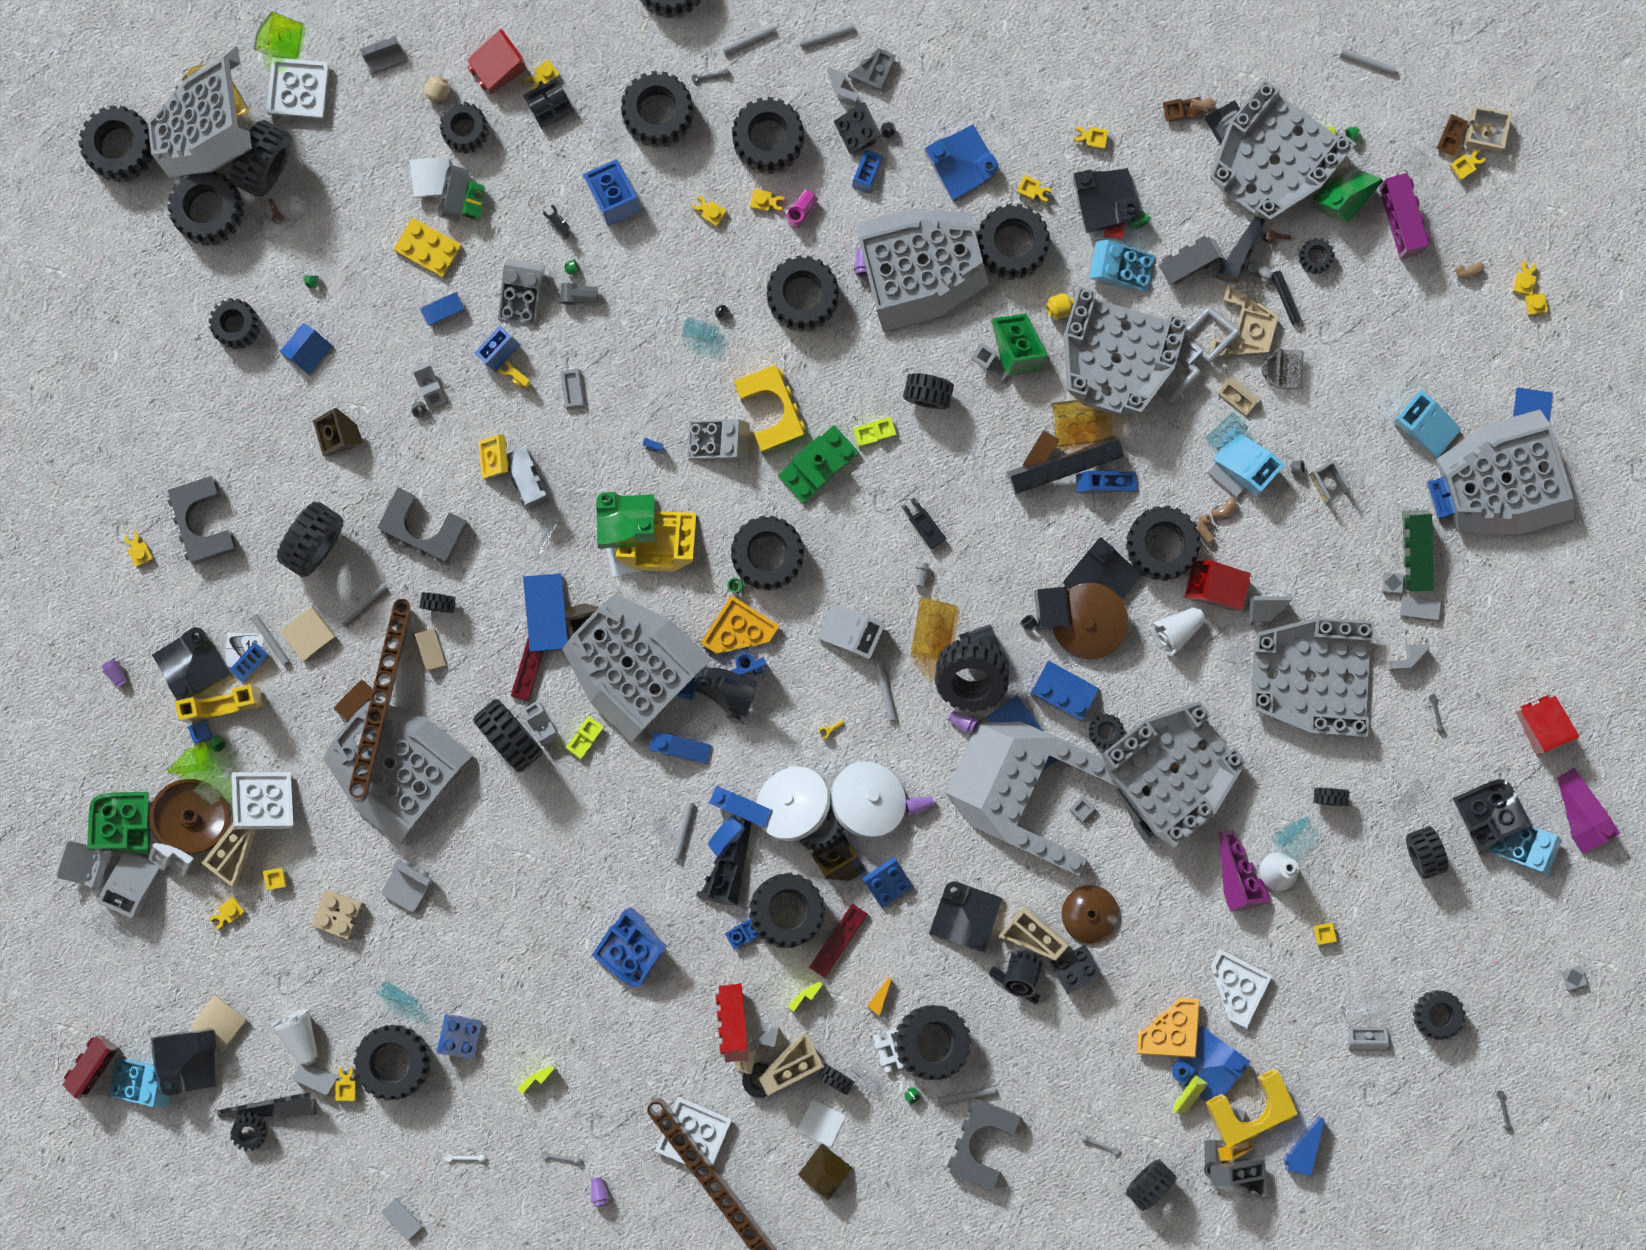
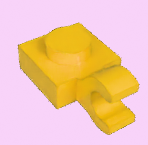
M505 361L509 369L503 371L499 368L500 374L512 376L514 378L512 382L519 388L523 386L525 389H528L531 385L530 380L515 369L509 361Z

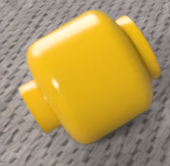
M1065 293L1050 297L1048 303H1046L1049 317L1057 321L1070 317L1074 300Z

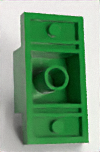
M833 425L822 436L816 437L791 460V463L777 476L804 504L860 452Z

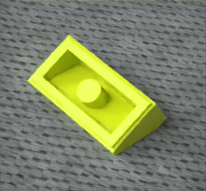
M1197 1075L1194 1076L1174 1103L1173 1113H1186L1207 1086V1082Z

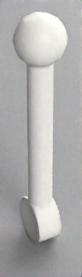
M447 1154L445 1160L447 1162L452 1160H479L484 1162L486 1157L485 1155L453 1156L452 1154Z

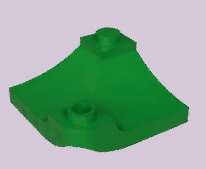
M604 492L598 495L596 499L598 549L636 547V542H655L654 494L621 496L616 494V492Z
M114 792L94 797L89 806L88 851L150 854L149 792ZM99 805H104L101 809H98Z

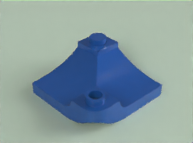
M973 124L953 135L937 140L924 149L926 156L934 167L936 175L952 201L989 181L998 172L999 165L997 160L988 150ZM991 164L993 168L987 169L986 165Z
M630 907L625 909L616 923L609 928L592 956L621 981L630 986L638 987L646 983L651 975V970L668 946L653 933L646 924L645 918Z
M1200 1025L1197 1035L1196 1058L1178 1057L1171 1068V1073L1185 1087L1188 1086L1196 1075L1206 1081L1207 1086L1199 1097L1207 1101L1220 1094L1225 1095L1251 1061ZM1180 1068L1185 1069L1184 1075L1178 1073Z

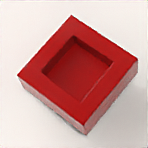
M1125 225L1105 229L1104 237L1122 240Z

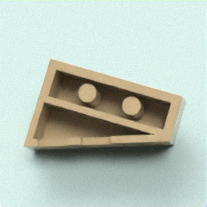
M232 823L202 864L231 887H237L257 829H233Z
M1025 904L998 936L1054 960L1069 945L1066 939Z
M805 1032L798 1036L759 1077L767 1096L824 1067L807 1033Z

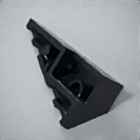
M1256 216L1253 218L1215 278L1229 283L1230 280L1239 282L1266 219Z
M743 818L740 819V823L745 828L737 842L730 844L723 857H716L714 861L715 867L710 876L706 875L704 879L706 883L702 891L697 892V897L723 905H738L752 822Z
M310 1092L219 1109L217 1110V1115L219 1118L240 1117L241 1114L247 1116V1113H251V1116H254V1113L258 1114L257 1117L316 1115L317 1109L315 1098L311 1099Z

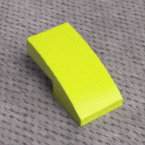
M891 417L876 420L852 429L857 447L896 435Z
M588 716L565 750L579 760H582L604 726Z
M819 981L807 987L794 998L788 1008L795 1011L805 996L812 1000L823 983Z
M552 1065L531 1075L517 1090L522 1094L525 1093L535 1080L542 1084L554 1071L555 1067Z

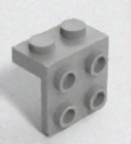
M68 840L64 845L56 877L99 890L100 885L104 881L105 868L110 862V852L88 851L86 844Z
M396 860L393 865L395 869L381 893L386 898L413 912L418 907L433 879L429 877L430 873L421 868L419 871L412 867L414 864L408 860Z

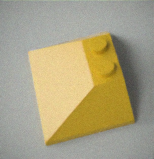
M655 511V542H636V547L616 548V559L637 571L675 572L693 562L696 513Z

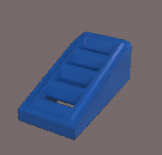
M865 150L852 182L854 189L870 193L883 155ZM866 159L876 161V164L866 161Z
M254 642L229 670L244 683L270 655L257 642ZM254 650L262 656L260 659L253 653ZM249 655L256 661L255 664L247 658ZM243 661L251 667L250 670L242 664ZM238 666L246 672L244 676L236 669Z

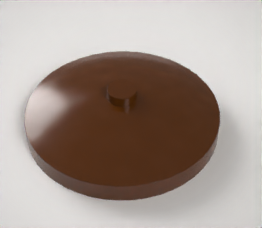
M1081 583L1068 589L1071 625L1053 628L1058 643L1068 653L1082 659H1099L1113 653L1124 641L1129 628V614L1123 599L1113 589L1100 583Z
M182 779L170 783L156 795L150 808V826L157 841L160 844L179 849L188 855L203 853L214 847L225 834L228 826L229 811L223 795L214 786L202 780Z

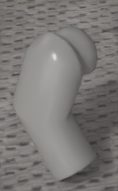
M1248 262L1247 272L1259 273L1262 276V282H1271L1273 274L1266 265Z

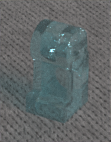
M686 317L681 336L715 343L719 328L707 322Z

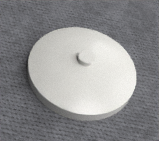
M874 762L854 763L845 768L836 777L831 788L830 801L836 819L846 830L859 837H882L896 828L904 816L906 808L904 789L898 778L889 769Z
M790 767L774 774L760 790L756 802L773 810L766 827L762 828L770 836L781 841H796L812 834L826 818L830 806V792L825 781L815 771L805 767Z

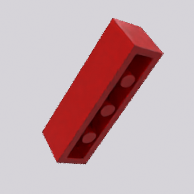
M742 983L718 986L719 994H715L716 1005H720V1010H717V1020L722 1025V1027H718L719 1039L723 1038V1043L719 1044L720 1055H724L725 1063L749 1060Z

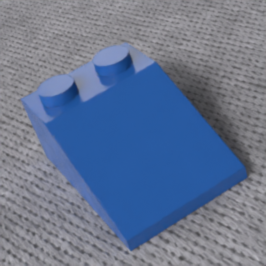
M617 159L582 174L607 227L642 212L638 197Z

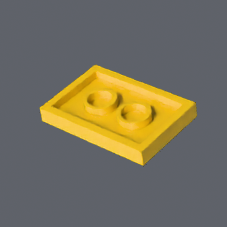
M412 217L393 250L444 278L462 245Z

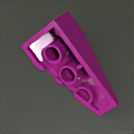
M1575 768L1557 777L1566 809V817L1570 825V834L1581 854L1606 843L1620 834L1611 817Z
M1235 831L1219 832L1223 891L1230 912L1244 911L1271 902L1266 886L1261 878L1258 879L1253 870L1256 867L1253 862L1249 863L1245 857L1246 850Z

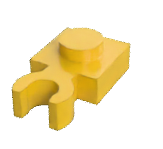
M548 59L534 69L536 75L528 76L525 82L528 84L534 81L535 85L531 87V90L539 87L541 83L545 84L554 78L560 77V73Z
M1076 127L1075 132H1080L1082 136L1074 137V142L1081 143L1087 141L1086 147L1105 149L1108 130L1089 127V131H1085L1082 127Z
M1479 149L1475 150L1470 158L1465 154L1449 165L1459 181L1476 171L1474 165H1481L1485 161V157L1481 160L1476 159L1475 155L1480 152Z
M1024 174L1016 193L1031 200H1034L1035 196H1037L1041 202L1047 203L1048 199L1044 198L1042 194L1045 192L1051 194L1052 190L1048 187L1041 188L1040 181Z
M753 189L750 209L769 212V208L773 207L775 211L781 212L783 207H778L776 203L778 201L784 202L785 199L782 196L772 198V192Z
M698 196L697 200L701 201L702 204L700 206L692 204L693 210L697 212L702 211L701 218L717 227L727 213V210L712 200L709 204H706L705 199Z
M1524 260L1520 266L1522 273H1516L1512 292L1528 296L1533 293L1536 276L1531 274L1535 271L1537 265L1533 263L1531 269H1527V261Z
M134 531L135 539L133 541H130L128 536H124V540L127 544L131 545L132 548L127 551L135 567H139L154 558L146 542L140 543V535Z
M232 896L217 908L220 914L211 916L209 921L212 922L217 918L219 925L215 929H221L226 920L231 924L246 911L237 899Z
M339 1067L338 1074L341 1077V1081H336L335 1101H356V1081H351L354 1068L350 1067L349 1074L345 1075L343 1067Z

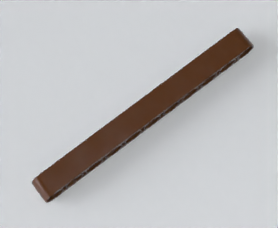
M398 599L393 604L349 785L350 797L357 803L364 802L369 793L411 617L410 603L406 599ZM400 607L407 608L403 613L397 611ZM395 625L403 626L399 631L393 629ZM393 642L399 644L395 649H391L388 646ZM389 660L394 662L390 667L384 665ZM384 678L390 680L386 685L380 684V681ZM378 697L385 698L383 703H377L375 700ZM374 715L381 716L379 721L371 720ZM370 733L377 735L373 740H369L366 737ZM369 751L372 753V756L370 758H363V753ZM360 770L368 771L366 776H358ZM361 788L364 791L361 795H354V790Z
M654 1098L648 1105V1115L750 1250H758L759 1246L764 1245L768 1250H777L668 1104L662 1098ZM652 1105H660L662 1111L655 1112L652 1109ZM671 1120L674 1127L667 1128L664 1125V1121ZM676 1136H683L686 1142L683 1144L678 1143ZM693 1151L697 1154V1158L690 1159L687 1153ZM706 1167L709 1170V1174H701L699 1168ZM718 1183L721 1189L713 1190L711 1184ZM723 1199H731L733 1204L726 1206L723 1203ZM737 1214H741L744 1216L745 1220L739 1222L735 1219L734 1216ZM748 1230H754L756 1232V1236L749 1237L746 1234V1232Z

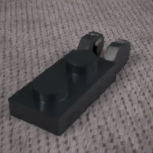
M913 497L911 503L919 511L913 516L905 504L901 508L929 549L933 550L944 542L946 537L925 508H922Z

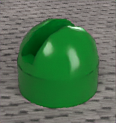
M1355 126L1345 129V136L1355 142L1361 137L1360 129Z
M575 259L566 262L564 265L565 272L568 275L580 273Z
M304 276L305 286L309 289L316 288L319 285V276Z
M731 578L728 581L727 587L730 592L739 593L743 590L744 584L739 578ZM736 581H738V590H736Z
M215 735L213 739H210L209 745L214 752H220L226 747L227 742L223 737Z
M913 1087L908 1088V1092H904V1098L910 1105L915 1104L921 1097V1093Z

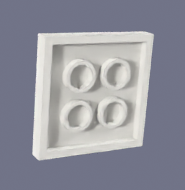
M272 58L266 113L277 116L324 119L329 63Z
M232 772L233 829L293 828L291 772Z
M678 1096L672 1111L713 1164L732 1119ZM668 1120L666 1127H674L673 1122L671 1120ZM662 1134L655 1152L685 1164ZM676 1136L678 1143L683 1144L686 1142L683 1136ZM690 1151L687 1153L690 1159L697 1158L695 1152ZM706 1167L699 1168L700 1171L709 1174V1170Z

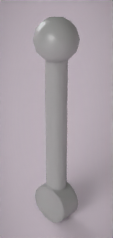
M1082 1135L1081 1137L1083 1142H1090L1110 1150L1114 1155H1118L1120 1152L1118 1147H1110L1090 1139L1087 1135Z
M547 1151L541 1153L543 1159H559L574 1162L576 1165L581 1163L579 1157L570 1158L553 1155Z

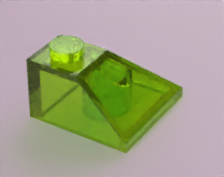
M270 12L256 32L253 50L268 56L297 60L304 24L276 12Z
M205 742L193 744L194 747L188 748L167 769L168 773L180 775L214 769L212 748L209 745H205Z

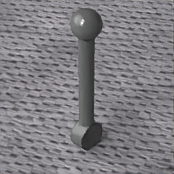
M726 69L723 72L702 76L694 74L691 79L694 83H697L701 79L718 76L728 77L730 76V71Z
M1431 694L1428 699L1433 705L1438 725L1437 732L1442 734L1444 727L1441 725L1435 702L1437 697L1435 694Z
M1498 1090L1496 1096L1500 1099L1505 1120L1504 1128L1510 1131L1512 1125L1509 1123L1503 1099L1505 1093L1502 1090Z

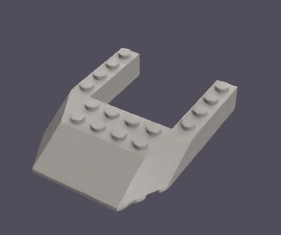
M1023 722L977 723L945 793L972 827L1079 876L1087 858L1018 827L1017 824L1048 756L1119 788L1108 774L1104 759Z

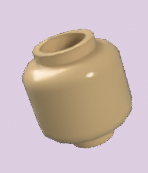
M438 75L430 77L423 90V93L428 97L427 101L438 104V101L445 102L451 90V86L448 84L449 80Z

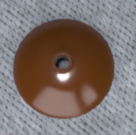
M1086 885L1073 890L1066 897L1061 911V918L1066 931L1074 939L1084 943H1098L1107 939L1115 931L1120 916L1119 907L1113 895L1106 889L1095 885ZM1091 910L1095 912L1093 918L1088 916V912Z

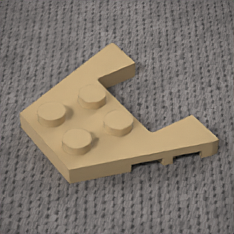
M1227 284L1223 302L1241 307L1237 328L1240 329L1241 333L1219 356L1268 353L1278 315L1260 303H1256L1247 297L1246 294L1236 290L1234 286ZM1213 338L1209 353L1223 340Z

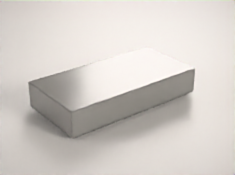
M579 368L560 371L565 409L585 407Z
M1217 463L1207 472L1235 498L1244 489L1238 481Z
M1403 596L1401 597L1400 616L1438 621L1441 601Z
M397 1198L381 1212L407 1240L423 1227Z

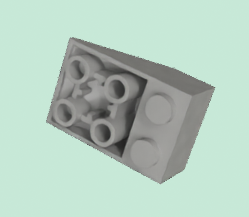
M508 259L505 262L498 319L536 325L545 265Z
M740 419L689 421L687 459L748 461L750 423Z
M832 603L817 638L870 661L885 624Z
M124 853L107 880L97 903L130 918H138L160 868L138 854Z

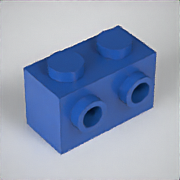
M499 326L474 354L496 372L521 344L503 327Z

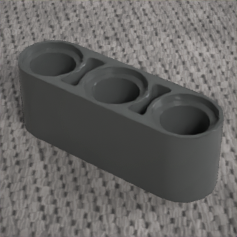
M449 165L445 175L438 217L454 222L459 221L470 175L469 170Z

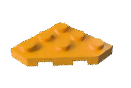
M731 595L700 644L716 654L765 644L771 641L780 626Z
M1179 998L1167 1011H1164L1153 1020V1023L1146 1029L1139 1032L1137 1055L1196 1058L1200 1000Z

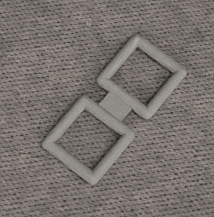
M1208 306L1186 328L1182 340L1185 344L1180 348L1177 361L1191 373L1171 393L1167 392L1163 387H1160L1157 393L1167 402L1172 403L1200 375L1201 371L1194 363L1200 357H1203L1209 363L1213 362L1240 335V329L1214 308ZM1209 315L1231 332L1211 353L1207 352L1189 337Z

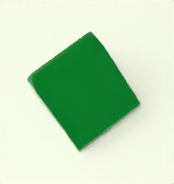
M1140 211L1139 216L1134 221L1128 223L1131 230L1134 231L1148 224L1150 216L1144 211Z

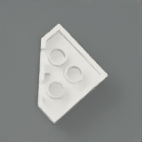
M1219 949L1210 967L1227 1018L1247 1028L1272 976Z

